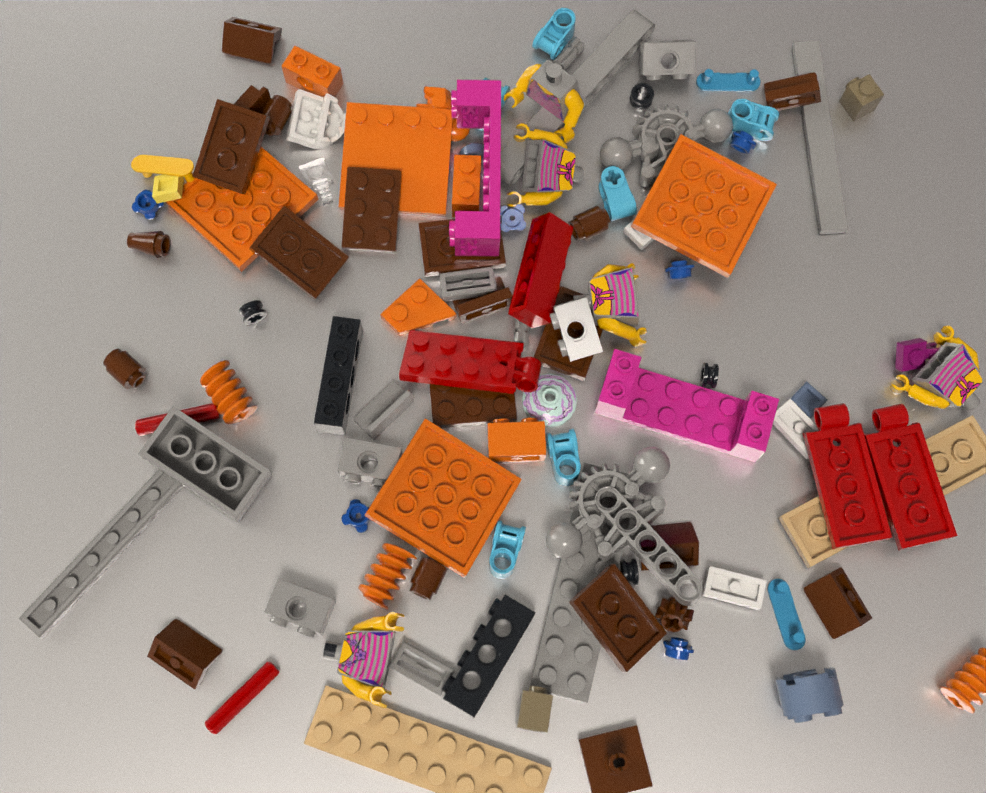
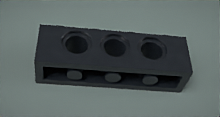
M333 316L314 418L317 432L344 436L346 434L363 335L360 319Z
M506 594L502 600L496 598L488 611V614L492 616L486 626L481 623L472 638L477 641L471 652L466 649L457 663L461 667L456 678L450 675L441 691L446 693L443 700L470 717L475 718L536 612ZM501 621L508 623L511 628L510 634L505 637L498 636L494 632L496 623ZM484 647H490L495 651L496 657L490 663L482 662L478 656L479 651ZM476 673L480 677V685L475 689L466 688L463 684V678L466 674Z

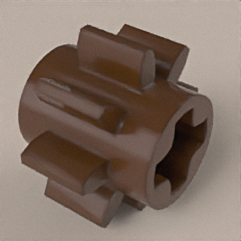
M671 596L668 599L662 598L655 617L661 619V626L666 630L678 632L682 628L688 629L689 622L693 619L694 610L688 609V606L680 604Z

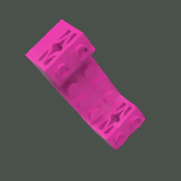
M457 80V90H451L452 118H457V128L484 129L483 211H455V221H449L450 246H455V256H499L501 80Z
M614 349L594 413L752 462H756L766 452L779 402L778 398L751 391L746 399L743 400L639 368L642 357Z

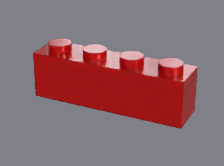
M551 212L532 219L508 315L531 328L551 323L550 313H554L553 306H555L560 290L559 285L565 269L566 256L571 244L574 228Z

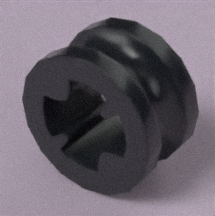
M645 83L635 85L632 88L629 99L632 107L637 110L648 109L652 105L654 90ZM640 93L646 95L643 100L638 99Z
M260 300L248 302L239 308L240 315L244 316V324L252 325L258 323L267 316L266 311L262 309L263 304Z
M703 363L700 376L701 387L705 388L706 385H710L712 389L716 388L719 373L718 364L708 366V363Z
M622 559L620 561V572L628 582L638 585L639 573L636 559H631L630 562Z

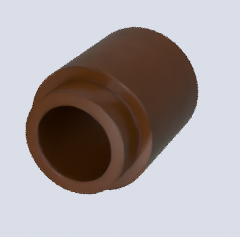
M274 95L271 99H268L261 114L270 117L265 132L268 136L280 135L292 113V104L283 96Z
M594 206L573 216V220L569 221L568 224L574 227L572 235L576 241L581 239L586 241L607 231L610 217L604 208L601 209L599 206Z
M114 349L104 359L103 365L106 367V371L125 389L137 388L145 381L146 369L127 351Z
M430 556L428 558L421 557L410 581L412 585L409 591L419 597L431 600L432 596L437 594L448 569Z

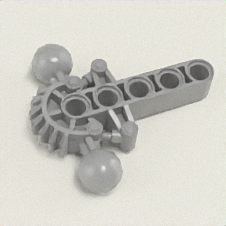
M668 104L664 106V110L656 106L653 113L647 110L644 113V117L640 116L637 119V125L633 126L632 133L639 140L628 142L621 137H612L602 145L600 159L606 168L615 166L623 170L632 162V158L640 156L643 163L639 183L642 187H648L655 183L680 134L695 142L697 139L705 138L712 143H718L730 136L733 130V121L728 112L722 109H712L701 118L699 123L691 124L688 119V110L680 113L678 106L674 110H670ZM661 138H669L672 142H664ZM657 156L658 160L653 163H650V161Z
M647 447L639 451L634 458V469L626 476L618 472V464H614L613 470L608 471L607 464L603 463L601 472H598L597 468L592 466L591 476L582 472L581 478L584 483L575 480L573 483L574 487L579 491H570L569 494L570 498L576 500L569 503V509L579 510L580 516L572 523L560 522L550 528L546 536V546L549 552L561 559L575 556L582 547V536L590 531L595 534V543L601 560H610L612 556L627 545L680 604L691 606L697 603L703 590L701 581L650 526L665 511V499L662 496L653 497L639 492V487L643 483H657L667 476L670 469V461L666 453L656 447ZM605 497H612L615 499L616 504L612 508H604L600 501ZM637 499L643 501L641 505L635 508L630 504ZM624 518H631L635 521L636 526L631 530H625L620 526V522ZM605 522L612 528L607 536L601 532ZM648 539L655 543L656 548L652 552H644L639 544L643 540ZM666 561L672 562L676 567V571L670 575L664 574L659 567L661 563ZM683 584H692L697 593L693 597H685L680 592V587Z

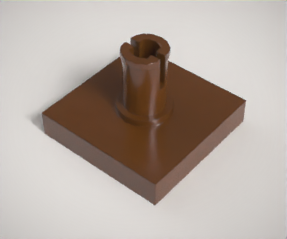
M637 725L578 740L591 793H628L653 786Z

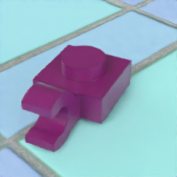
M921 338L897 342L895 369L904 372L923 368L926 359H931L941 347L937 348V343H927L926 340Z

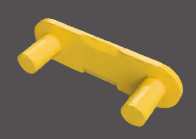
M139 155L131 162L132 169L135 172L142 173L145 178L151 177L152 173L184 177L187 182H192L195 178L192 177L194 164L189 159Z

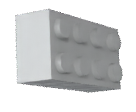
M174 406L138 453L145 461L238 523L272 476L269 469Z

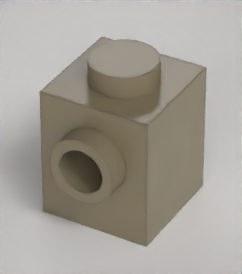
M869 74L861 79L856 77L848 82L839 102L851 119L855 121L874 111L883 98L884 93Z
M529 686V691H522L516 728L548 733L553 695L547 694L546 688Z

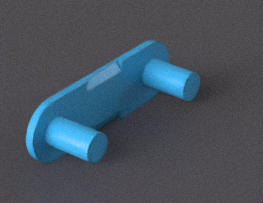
M707 69L697 77L696 84L703 91H755L759 88L761 81L758 76L759 72L756 69L751 70L750 73H713L711 69Z
M774 579L768 584L767 591L783 642L788 649L799 650L805 645L806 639L789 585L782 579Z

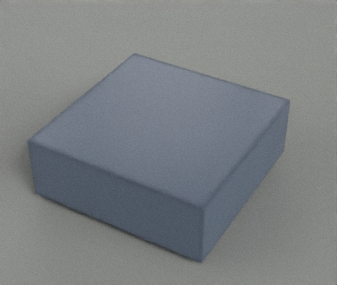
M807 381L791 398L810 419L814 415V409L822 407L828 400Z

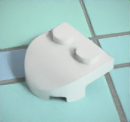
M298 89L295 93L286 140L313 149L329 147L345 131L346 112L343 113L338 105V100L328 93L321 97Z

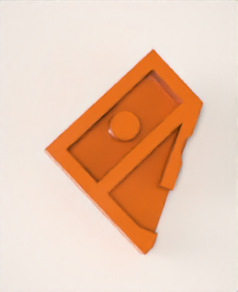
M419 278L385 309L380 316L399 336L409 334L410 330L426 329L432 327L434 323L447 319L452 321L457 317V313Z

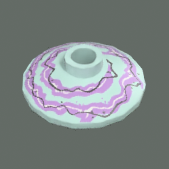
M548 373L540 375L536 391L523 392L522 404L524 412L529 418L545 421V427H555L562 425L571 418L576 409L577 396L575 389L568 380L560 375ZM551 393L555 396V400L547 401L545 395Z

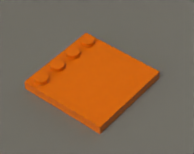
M347 102L339 209L344 210L347 167L402 171L399 213L446 217L453 126L452 109Z
M680 134L631 227L728 278L777 184Z
M260 147L245 195L194 178L192 182H187L183 185L181 199L167 201L166 203L168 207L242 272L258 257L249 250L250 246L283 206L300 218L319 199L314 191L265 149Z
M425 418L364 516L464 578L522 479Z

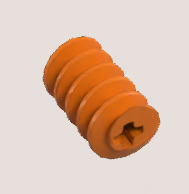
M224 360L210 367L201 377L200 383L202 387L206 388L207 395L212 397V403L218 406L217 411L223 415L224 422L226 424H235L249 418L258 407H248L253 401L252 397L242 398L246 394L247 389L245 387L237 389L241 384L240 378L231 380L236 372L234 369L226 370L230 362Z
M384 543L382 548L387 554L379 553L376 555L381 565L371 564L370 568L375 575L365 574L364 579L369 585L360 584L358 589L362 592L363 597L388 610L389 608L383 602L384 599L394 600L389 590H400V586L395 580H405L406 576L401 572L402 568L411 570L412 566L407 562V559L417 560V558L397 545Z
M984 647L978 650V655L975 654L970 658V663L967 662L963 665L962 671L960 670L955 673V679L947 681V687L940 688L941 693L950 703L972 714L975 712V709L971 702L982 705L983 700L979 694L981 693L986 696V648Z

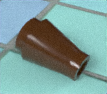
M162 231L131 232L127 237V246L130 249L160 258L161 256L168 255L171 240L169 235L164 234Z

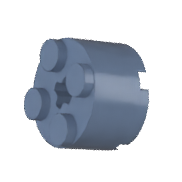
M824 668L825 673L817 674L816 669L783 675V679L775 678L783 716H786L789 720L794 719L795 723L813 720V714L824 713L825 717L842 714L841 707L844 704L835 668Z

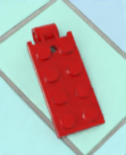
M410 330L399 371L400 381L514 394L516 388L523 392H534L538 388L542 364L534 357H521L524 343Z
M844 403L815 408L814 421L819 431L804 432L803 437L832 549L892 538L861 423L849 425V411ZM833 441L838 442V446H835Z
M903 404L873 410L872 421L878 432L867 433L864 436L898 551L956 537L957 533L920 423L916 422L908 425L909 415ZM893 441L898 444V447L893 445Z

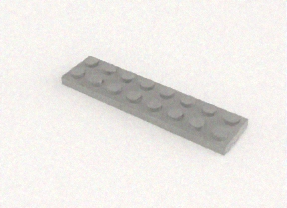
M584 463L582 472L591 476L592 466H595L598 472L602 471V467ZM605 497L600 501V504L604 508H612L615 506L616 501L612 497ZM579 510L572 511L570 523L580 516ZM630 518L621 520L620 526L623 529L628 530ZM605 522L601 532L607 536L612 528ZM590 531L582 536V547L575 556L560 560L530 686L546 688L549 694L586 704L588 703L601 644L570 605L569 601L610 564H615L619 569L623 549H621L610 560H601L598 556L595 534Z

